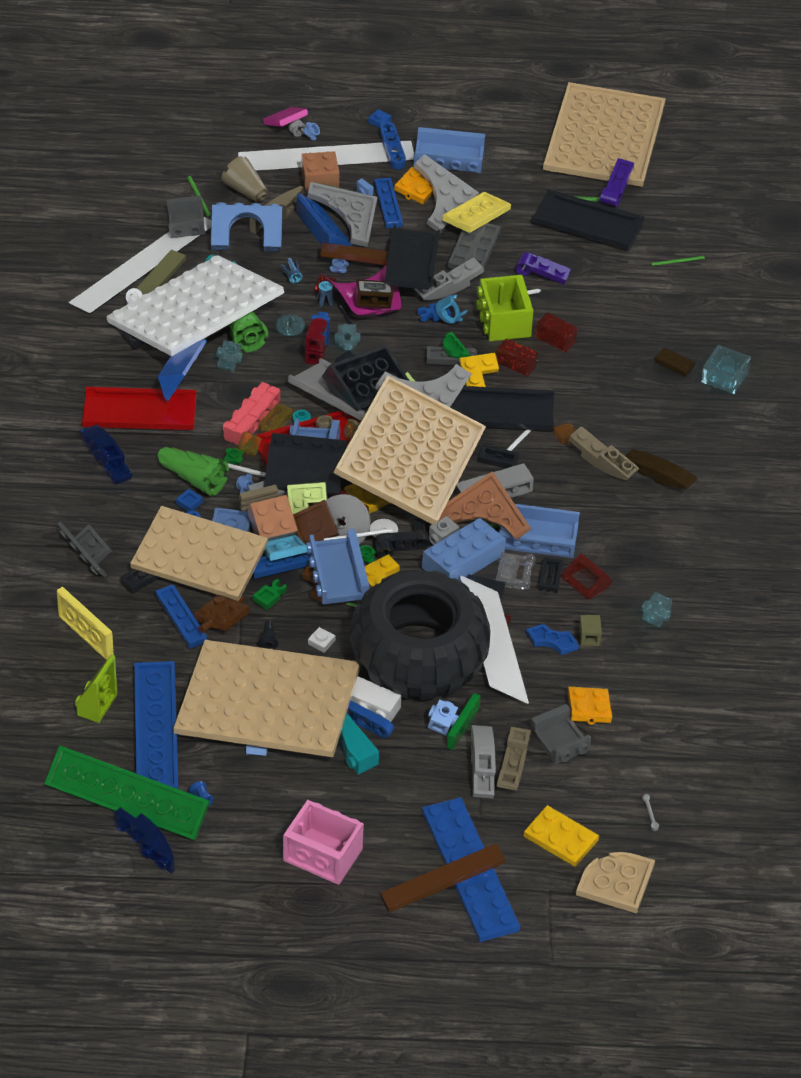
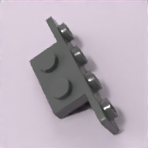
M60 521L58 523L61 527L59 532L66 539L70 538L72 540L69 544L76 551L80 550L82 552L80 557L86 563L90 562L92 564L90 568L96 575L100 573L104 578L108 575L99 566V563L112 552L110 547L90 525L85 527L77 536H74Z

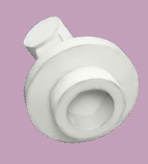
M132 288L126 293L127 303L133 302L141 298L143 294L139 289Z

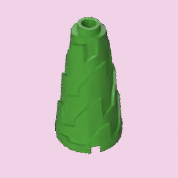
M250 312L229 324L233 343L239 350L243 349L245 352L256 351L265 344L264 339L266 337L268 339L266 325L260 321L254 312Z
M164 447L158 452L157 457L163 467L175 472L179 477L190 482L192 486L200 489L207 495L218 494L228 479L224 474L225 472L229 473V466L222 459L205 454L200 455L191 451H183L174 447Z

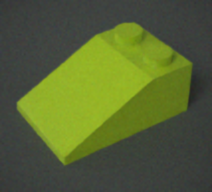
M110 655L91 681L86 683L82 695L77 697L75 706H77L78 716L100 723L116 698L115 655Z

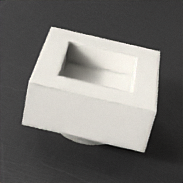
M319 627L308 639V645L325 653L335 642L336 635Z

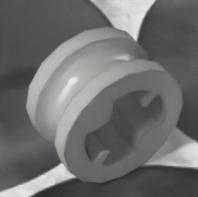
M299 119L293 121L289 126L290 132L296 137L301 136L304 133L303 129L306 128L305 124Z

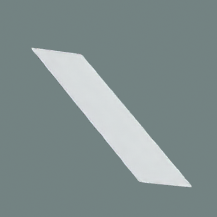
M460 576L461 582L467 585L470 592H473L481 600L490 624V647L488 656L484 661L489 686L529 704L498 592Z

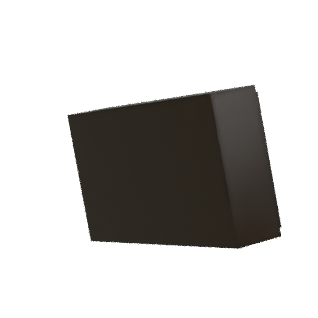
M665 347L655 357L656 363L685 377L695 367V361Z

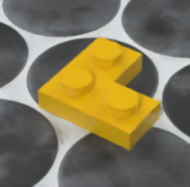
M495 353L459 359L460 366L471 373L465 386L485 387L482 374L494 373L499 370Z
M389 554L364 566L369 588L381 583L382 579L400 571V566Z

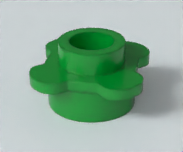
M227 448V455L224 457V460L229 464L238 465L243 461L242 455L244 450Z
M368 545L361 546L360 551L363 563L370 564L374 562L373 557L376 554V550Z

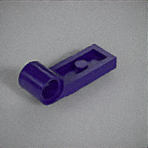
M620 158L617 159L607 187L601 193L600 203L613 207L619 205L634 168L633 162Z
M528 252L521 254L516 265V271L520 275L527 276L532 271L565 285L571 270L563 265Z

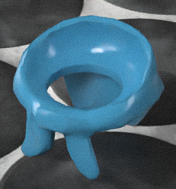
M456 294L448 295L436 304L437 315L442 321L449 324L462 321V316L468 312L467 310L459 311V307L454 300L457 297ZM452 306L455 310L453 318L447 314L446 308Z

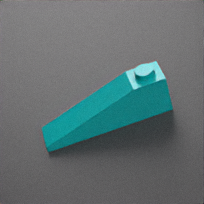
M346 713L339 739L348 766L359 775L379 764V751Z

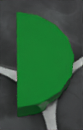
M452 331L445 335L442 348L448 356L455 359L470 356V353Z

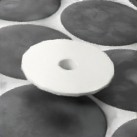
M379 519L370 525V531L392 528L393 532L389 533L398 532L397 524L389 519Z

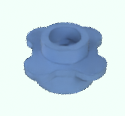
M307 122L306 128L303 129L305 135L311 138L312 141H315L316 136L320 133V129L315 123Z
M334 258L330 271L344 274L347 272L346 267L349 266V263L346 260Z
M248 473L246 476L242 475L238 478L236 487L238 490H241L240 493L247 492L248 486L254 484L252 474Z

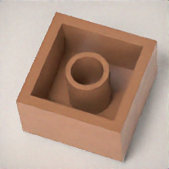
M335 151L301 154V170L305 191H309L310 182L339 188V168Z
M287 495L251 503L247 508L254 534L266 537L268 541L295 535L298 531Z

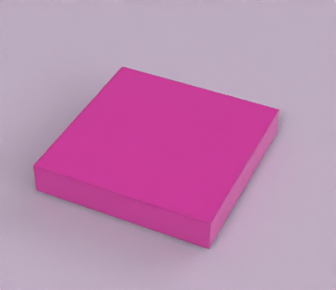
M290 107L264 118L263 121L265 125L281 127L307 116L308 111L305 108Z

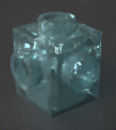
M356 324L338 325V333H335V344L339 343V348H342L343 351H352L353 347H357V343H360V332H356ZM346 335H349V336L351 337V339H350V340H345L344 337H345Z
M224 340L222 347L218 346L216 357H219L217 368L234 372L236 364L241 363L243 355L240 352L241 345L233 341Z
M655 592L649 601L646 600L642 606V620L660 628L663 622H667L670 618L672 599Z

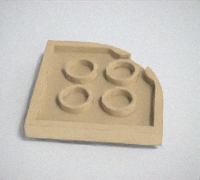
M613 852L599 860L596 858L584 870L576 890V895L637 913L653 871L655 860L626 852Z

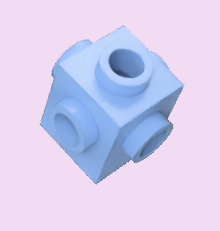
M439 699L437 706L432 705L428 716L431 719L427 728L446 736L450 726H453L459 717L455 715L458 707L449 701Z

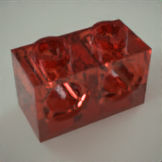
M548 312L537 322L536 338L564 352H567L576 343V326Z

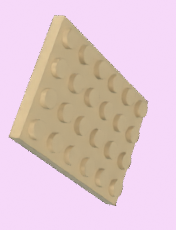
M161 506L130 565L131 568L239 601L268 544V538Z

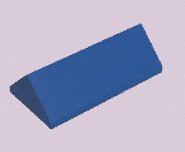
M300 193L297 194L296 214L321 246L322 242L345 246L353 245L319 203Z
M202 339L169 358L158 375L165 400L169 401L207 340Z

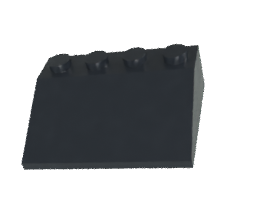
M387 345L330 364L322 375L330 391L355 411L370 407L379 391L375 386L385 371L397 378L410 381Z
M272 433L264 487L276 485L278 490L288 491L287 485L326 482L327 495H340L343 478L333 472L347 448V440Z

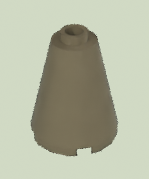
M237 157L228 164L227 167L229 169L227 172L223 171L221 176L222 182L255 202H261L267 197V188L247 157Z

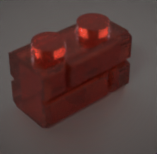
M506 338L497 349V363L523 375L529 376L537 366L538 352L518 344L514 340Z

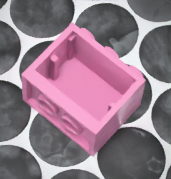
M307 800L283 835V861L339 885L363 849L364 824L357 819L349 818L338 811H333L319 803Z

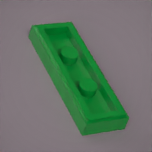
M472 694L447 734V748L454 750L480 708V695Z

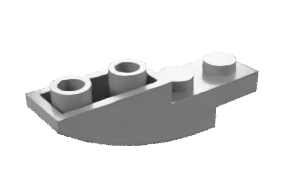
M473 257L448 273L443 270L434 275L433 287L430 289H414L423 300L443 298L470 286V280L482 274L484 268Z
M471 726L473 797H494V776L496 773L493 730L489 726Z

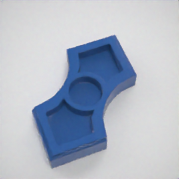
M544 623L526 629V635L534 647H550L560 655L578 650L579 644L570 631H554Z

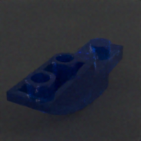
M94 425L80 430L96 460L100 459L114 484L132 479V473L124 461V453L102 427Z
M121 807L114 812L116 827L120 831L129 834L134 841L140 842V852L147 859L153 860L161 869L167 870L171 874L175 872L172 850L159 828L142 813L135 818Z

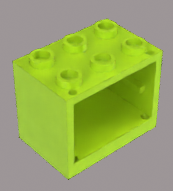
M513 275L480 279V286L477 287L479 300H476L477 310H480V321L484 322V334L488 335L489 341L531 337L533 307L523 276Z

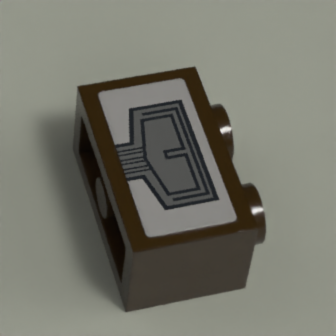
M356 279L355 305L356 307L391 309L393 299L392 286H389L385 281Z

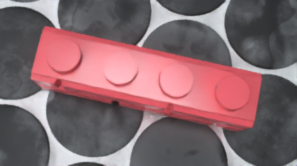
M264 382L258 387H254L251 396L248 399L245 398L241 408L234 411L231 420L224 423V439L231 443L234 442L241 447L244 446L280 402V389Z

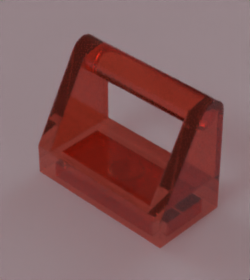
M582 553L561 575L562 578L588 600L607 589L613 583L605 572ZM584 567L599 579L590 590L572 576Z

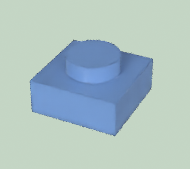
M360 179L357 181L356 192L373 196V186Z

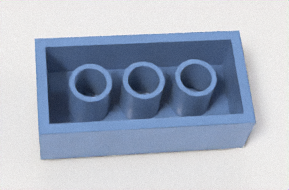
M479 518L423 551L422 568L429 572L445 573L447 577L456 578L461 581L460 576L467 578L468 574L472 575L504 556L506 538Z

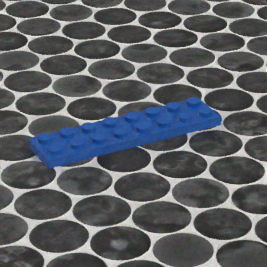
M175 661L134 663L136 774L178 789L177 734H174L176 723Z
M461 797L422 807V814L445 865L484 848ZM494 868L454 885L479 942L520 931L518 920Z

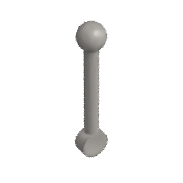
M644 794L642 800L646 803L650 816V828L652 831H657L659 824L654 819L649 802L650 796Z

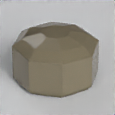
M327 415L320 416L316 420V428L330 429L334 419Z

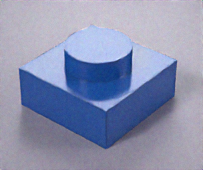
M378 109L368 118V123L380 128L381 123L391 122L392 115Z
M190 489L176 498V504L186 511H193L203 503V497Z

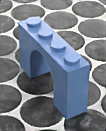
M222 202L212 205V250H229L231 226L240 218L250 217L259 221L263 226L264 251L281 252L282 206L278 204L262 206L258 203H253L251 206L244 205L243 203L227 205Z

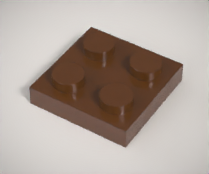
M325 500L293 514L298 530L297 535L305 545L309 542V535H314L315 541H323L324 538L339 536L331 511Z

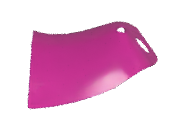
M387 264L377 274L365 280L385 281ZM331 281L342 294L351 310L357 315L377 316L401 309L398 286H392L393 299L391 309L356 307L354 296L356 282L336 283Z

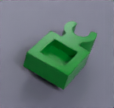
M276 579L272 582L271 587L265 585L253 595V601L268 610L280 600V595L286 593L287 585L284 584L282 587H278L279 579Z

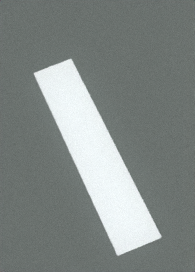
M400 141L406 160H414L412 142ZM383 143L238 152L239 156L249 159L255 170L300 168L302 153L335 151L338 165L389 161Z
M204 217L205 231L212 227V220ZM170 232L166 233L69 303L91 313L156 267L170 250H180L199 235L170 238Z

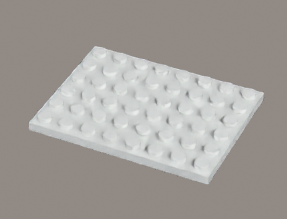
M217 255L204 263L198 264L192 270L184 272L181 276L171 279L168 283L155 288L152 292L142 295L141 298L129 302L126 306L113 311V313L106 317L108 323L173 356L282 295L284 289L282 286Z

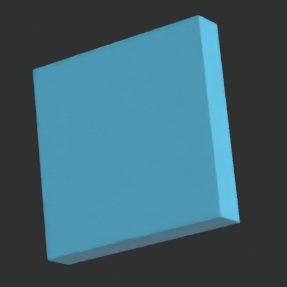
M291 535L268 541L263 553L272 561L308 551L307 546L297 535Z

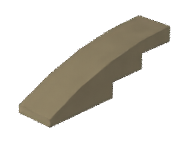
M299 186L285 192L265 206L269 204L282 206V218L286 219L296 209L297 194L303 195V187ZM250 218V232L256 234L263 226L256 219Z

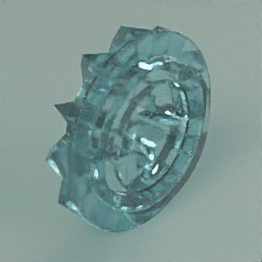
M289 313L288 316L282 315L281 318H277L276 329L283 335L294 336L304 330L305 322L297 314L292 316Z

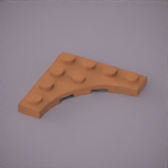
M493 471L448 501L438 520L440 521L448 516L454 523L481 518L484 521H489L503 527L515 540L532 530Z

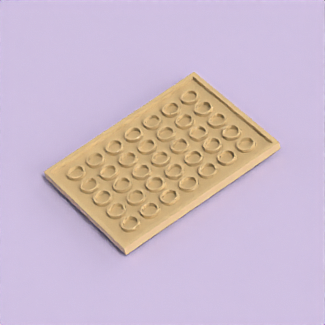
M568 82L543 164V170L609 181L616 161L620 158L634 163V168L627 184L643 187L666 98Z
M387 375L333 473L431 524H437L486 426Z
M205 640L174 726V734L334 757L360 666L357 661Z

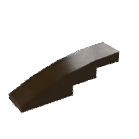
M632 449L625 455V457L639 467L641 475L655 477L657 484L687 490L697 480L694 474L653 454Z

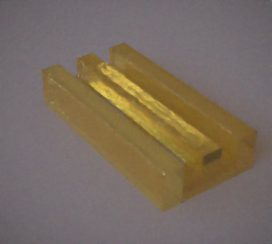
M277 403L258 424V430L268 432L282 428L292 417L293 409Z

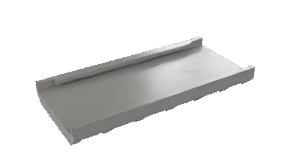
M322 358L319 359L318 364L298 375H289L288 382L301 388L303 391L329 403L331 406L342 410L361 422L369 409L368 407L355 411L330 391L322 375L331 363Z

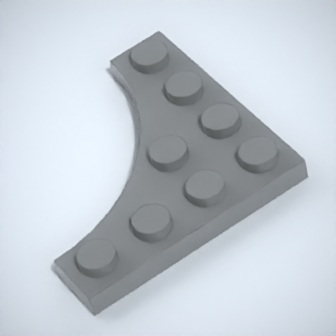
M425 154L413 167L432 184L436 205L433 214L426 224L436 231L440 230L441 233L449 225V223L442 220L443 214L474 198L479 192Z
M310 182L307 198L321 202L336 211L349 228L350 243L367 247L377 197Z
M456 364L451 371L438 379L415 382L397 378L385 371L375 388L379 390L388 375L451 407L471 376V373Z

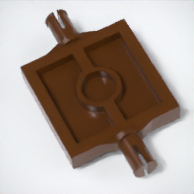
M219 595L214 597L194 613L195 619L203 623L198 627V630L201 633H205L209 628H218L224 631L230 629L249 613V606L242 604L245 601V597L242 595L239 601Z

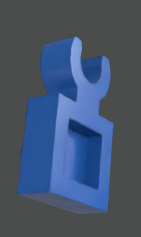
M437 303L429 304V308H418L420 321L425 322L429 318H432L433 321L442 320L436 313ZM448 307L446 308L447 314L451 317V312Z

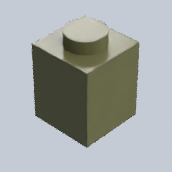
M580 615L579 634L581 646H600L602 636L600 615Z

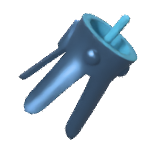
M288 258L291 271L283 264H281V268L291 283H298L303 277L299 271L298 260H296V268L292 259Z
M323 281L319 284V293L316 300H318L320 295V307L324 304L325 295H327L329 305H333L332 298L334 299L331 282Z

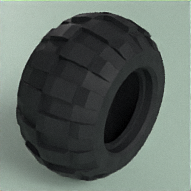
M418 569L408 570L402 574H392L382 579L381 583L371 586L364 593L352 617L350 643L361 671L370 677L372 683L391 690L393 693L401 695V698L404 699L410 697L420 698V700H433L436 696H448L458 691L461 686L466 685L468 682L470 683L474 679L488 656L491 630L481 600L473 592H470L467 585L456 578L447 577L445 573L421 571ZM412 625H424L434 627L445 633L433 638L420 639L403 635L397 629Z

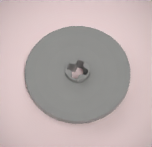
M341 494L326 500L339 536L347 535V530L355 529L356 534L369 532L370 514L367 507L358 498ZM340 519L344 520V522L346 523L345 526H340V524L338 523ZM366 536L357 537L358 543L361 544Z

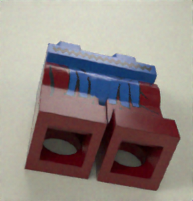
M319 311L317 315H312L311 324L306 335V364L316 365L319 363L320 358L324 359L326 345H329L330 317L326 312Z

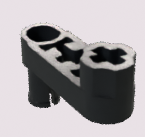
M423 519L414 520V531L377 535L375 537L377 556L382 558L388 554L392 556L394 551L427 548L430 540L425 528V521Z

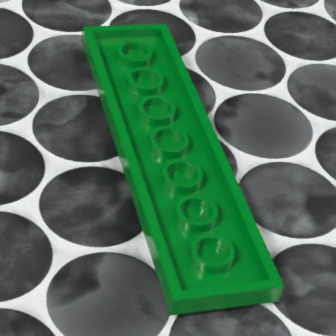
M60 745L44 783L50 787L194 841L197 838L210 804L209 800Z

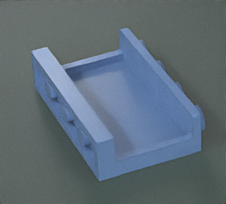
M418 127L414 165L425 154L445 169L481 173L485 134Z
M515 504L532 530L517 540L503 527L499 530V534L506 538L505 549L574 558L580 513Z
M355 529L347 530V538L315 541L314 535H309V542L306 543L307 554H311V557H309L310 567L315 570L313 571L314 583H318L316 585L317 597H321L322 604L361 600L364 593L369 589V583Z

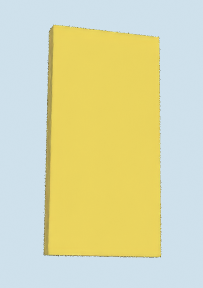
M482 192L443 214L442 220L470 233L509 211L511 204L486 192Z
M59 588L57 590L59 617L106 660L111 654L114 655L112 631L65 588Z

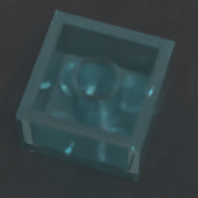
M718 344L703 366L701 382L735 394L749 373L751 357Z

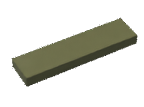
M170 250L136 289H139L144 295L164 285L186 261V255Z

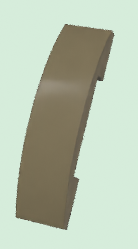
M511 727L497 787L518 790L531 730Z

